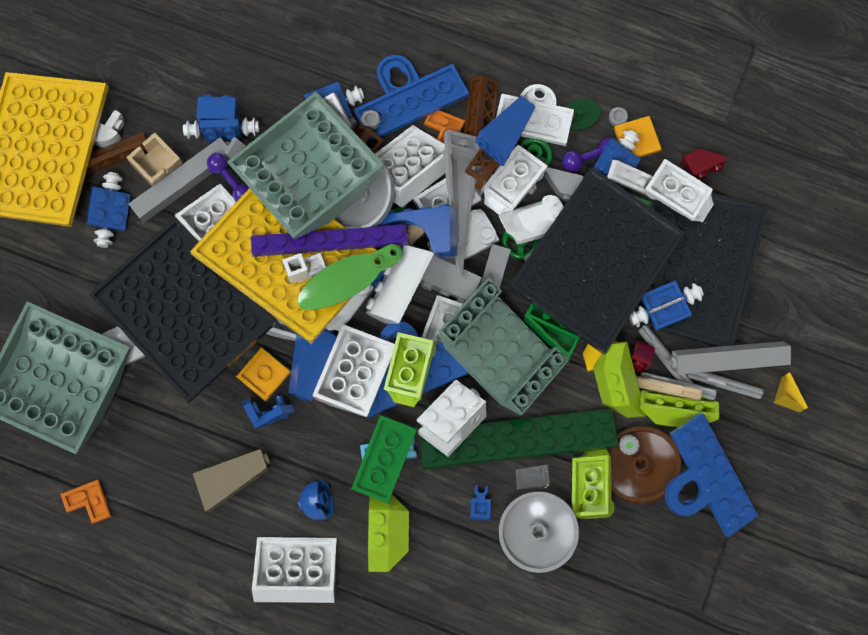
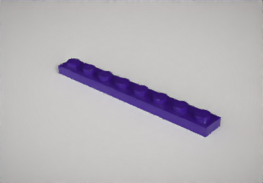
M406 224L311 231L296 239H293L289 233L251 236L252 257L386 247L390 244L403 246L408 244Z

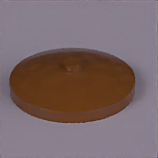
M633 427L622 431L617 435L618 444L622 436L631 434L639 441V449L632 455L624 454L619 446L618 448L607 449L608 454L611 456V491L622 500L634 504H649L661 500L665 497V489L669 481L680 474L682 469L680 453L674 441L664 432L651 427Z

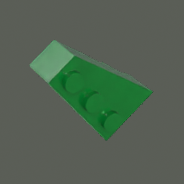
M530 304L524 317V322L552 348L557 347L570 359L579 337Z

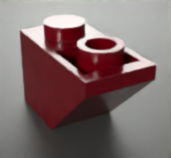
M698 149L683 156L680 163L685 172L698 180H702L708 176V173L712 171L716 173L722 170L727 158L704 149Z
M640 341L634 344L631 359L635 372H645L652 363L655 347Z

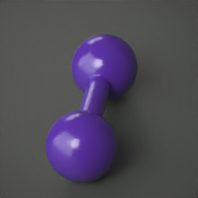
M605 138L600 142L598 149L584 154L576 151L567 152L562 159L563 167L569 172L580 170L584 161L600 156L609 139H615Z
M211 154L207 159L208 170L214 174H222L234 189L233 199L237 202L249 187L246 184H239L227 170L228 160L223 154Z

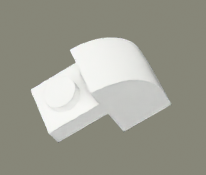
M114 110L105 125L99 123L94 145L104 148L122 139L118 133L124 126V118L120 112Z
M300 253L282 260L292 284L296 281L301 282L310 279L311 276L314 277L326 268L320 253L304 259ZM296 266L301 268L295 271L292 270L295 269Z

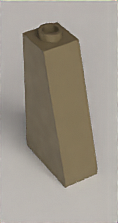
M259 449L193 473L204 510L208 513L213 511L269 470L267 465L270 464L267 453L263 454V451Z

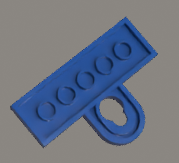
M391 55L384 58L377 68L378 81L385 95L353 109L361 125V117L364 112L369 110L376 111L380 116V125L372 131L381 138L469 97V92L453 64L419 78L413 65L407 58L401 55ZM392 68H398L406 74L408 78L406 85L402 87L392 85L390 81V70ZM372 136L368 138L369 142L376 140Z
M402 321L398 324H388L380 335V339L395 344L394 339L397 337V333L419 337L411 325ZM443 342L436 345L437 352L431 360L423 394L469 374L445 349ZM389 366L368 414L369 418L399 405V403L393 402L390 394L384 390Z
M703 413L697 414L669 433L688 467L671 479L665 489V501L673 513L680 516H690L708 505L726 537H730L758 516ZM694 481L698 486L697 497L693 500L681 501L679 499V492L685 484Z

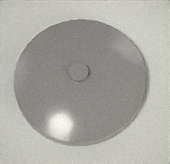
M384 167L360 199L334 220L347 229L376 227L389 213L394 200V182L388 169Z
M531 492L516 498L505 509L499 524V539L506 556L518 567L536 573L549 572L559 568L570 559L578 543L579 527L574 512L562 499L546 492Z

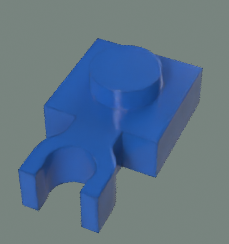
M250 398L243 400V407L251 423L259 420L257 413H260L257 404L255 402L252 403Z
M475 485L474 494L476 498H471L470 520L490 521L491 499H485L488 486H485L484 493H479L478 485Z

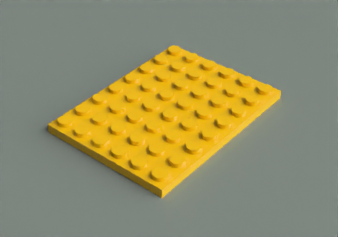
M5 73L0 90V217L72 227L109 88L106 83Z
M249 188L190 251L191 255L312 344L351 298L326 308L304 310L298 305V297L302 289L313 277L311 276L310 279L301 282L290 283L282 261L297 254L252 257L251 236L284 234L288 232ZM333 220L329 224L313 231L347 228ZM374 248L310 252L301 253L304 259L320 253L327 267L343 258L359 254H372L377 250ZM374 259V263L379 265V260ZM296 266V268L292 270L295 271L301 268Z

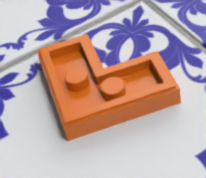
M440 110L428 115L424 122L425 126L440 131L437 140L443 144L444 133L447 130L461 133L465 124V120Z
M95 480L61 494L67 513L86 506L92 524L112 517L100 480Z

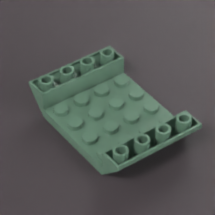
M488 277L438 332L445 349L500 405L519 415H523L569 359L557 347L549 349L498 297L502 290Z

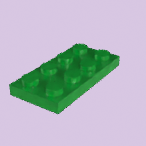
M380 415L351 490L388 504L417 429Z

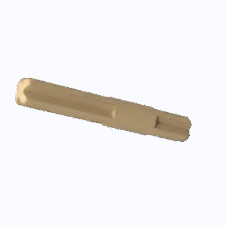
M636 375L639 388L694 400L702 398V389Z

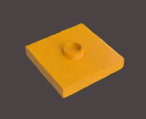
M650 116L614 126L618 142L619 139H624V131L628 132V130H631L638 134L637 138L640 141L634 142L636 148L629 150L637 157H644L662 150Z
M261 347L236 377L266 402L291 374V371Z

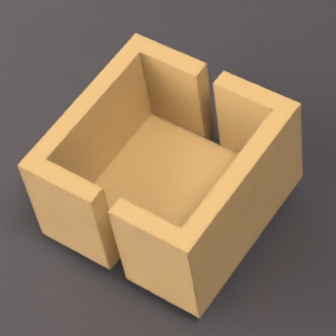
M156 133L152 134L142 143L148 152L146 155L139 146L126 157L130 164L151 186H154L168 174L183 165L180 158Z

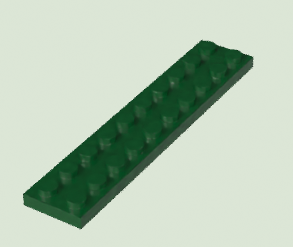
M612 409L482 423L470 433L449 457L419 435L423 470L612 449L619 446Z

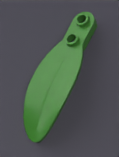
M390 244L372 254L353 255L332 263L316 274L305 285L298 297L299 307L304 310H318L341 303L357 295L368 287L380 272L401 260V248L395 244ZM390 251H394L396 256H392ZM374 259L379 260L380 264H375Z

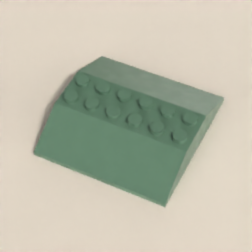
M314 92L227 161L293 239L333 221L360 199L385 167L379 158L317 92Z
M26 302L0 352V420L78 455L100 424L119 386L131 348Z

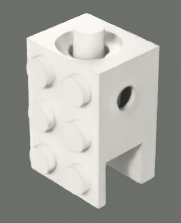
M455 380L417 419V422L422 425L418 430V434L449 457L486 418V401L480 397V394L475 389H468Z

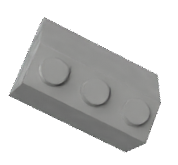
M433 255L419 283L426 290L431 291L433 289L439 292L438 294L447 299L450 297L456 300V302L464 304L479 288L482 277L463 269V275L458 279L456 265Z

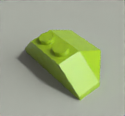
M627 342L612 343L606 354H602L593 366L602 404L627 418L645 417L646 414L640 409L641 394Z
M652 390L640 392V409L655 424L679 427L699 413L704 414L708 423L719 419V402L715 400L712 401L703 397L700 400H694Z
M393 495L388 504L370 497L368 530L369 572H389L409 552V511Z

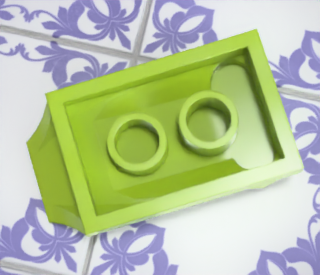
M397 333L384 390L390 394L393 402L415 407L421 399L431 360L437 352L436 341Z
M607 449L586 451L579 458H572V511L576 518L595 519L612 516L615 506L611 499V456L608 454Z

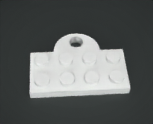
M534 84L524 89L521 95L532 103L535 109L521 136L566 146L574 109L556 106L555 94L547 86ZM536 91H542L545 94V96L543 98H537L534 93ZM502 94L497 116L519 97Z

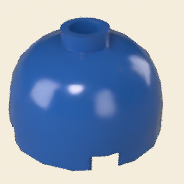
M317 480L307 484L300 494V499L298 500L299 508L310 519L325 520L331 518L329 516L334 514L333 495L329 497L327 490L330 489V486L325 480Z

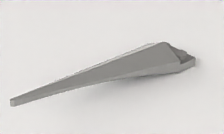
M447 130L444 133L445 150L443 151L449 205L457 211L458 256H455L457 277L460 279L463 275L466 238L476 179L465 173V170L481 148L475 143L477 137ZM473 166L472 170L478 173L479 166Z

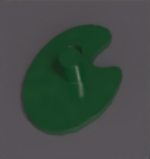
M581 99L568 104L570 109H574L572 119L577 120L576 123L571 122L570 130L587 129L600 118V106L594 101Z

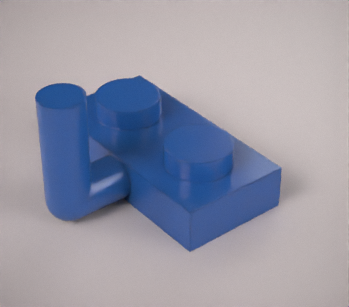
M283 395L277 396L275 398L277 405L272 407V411L258 414L259 420L253 422L254 428L266 427L280 419L288 418L289 414L295 412L293 406L286 405Z

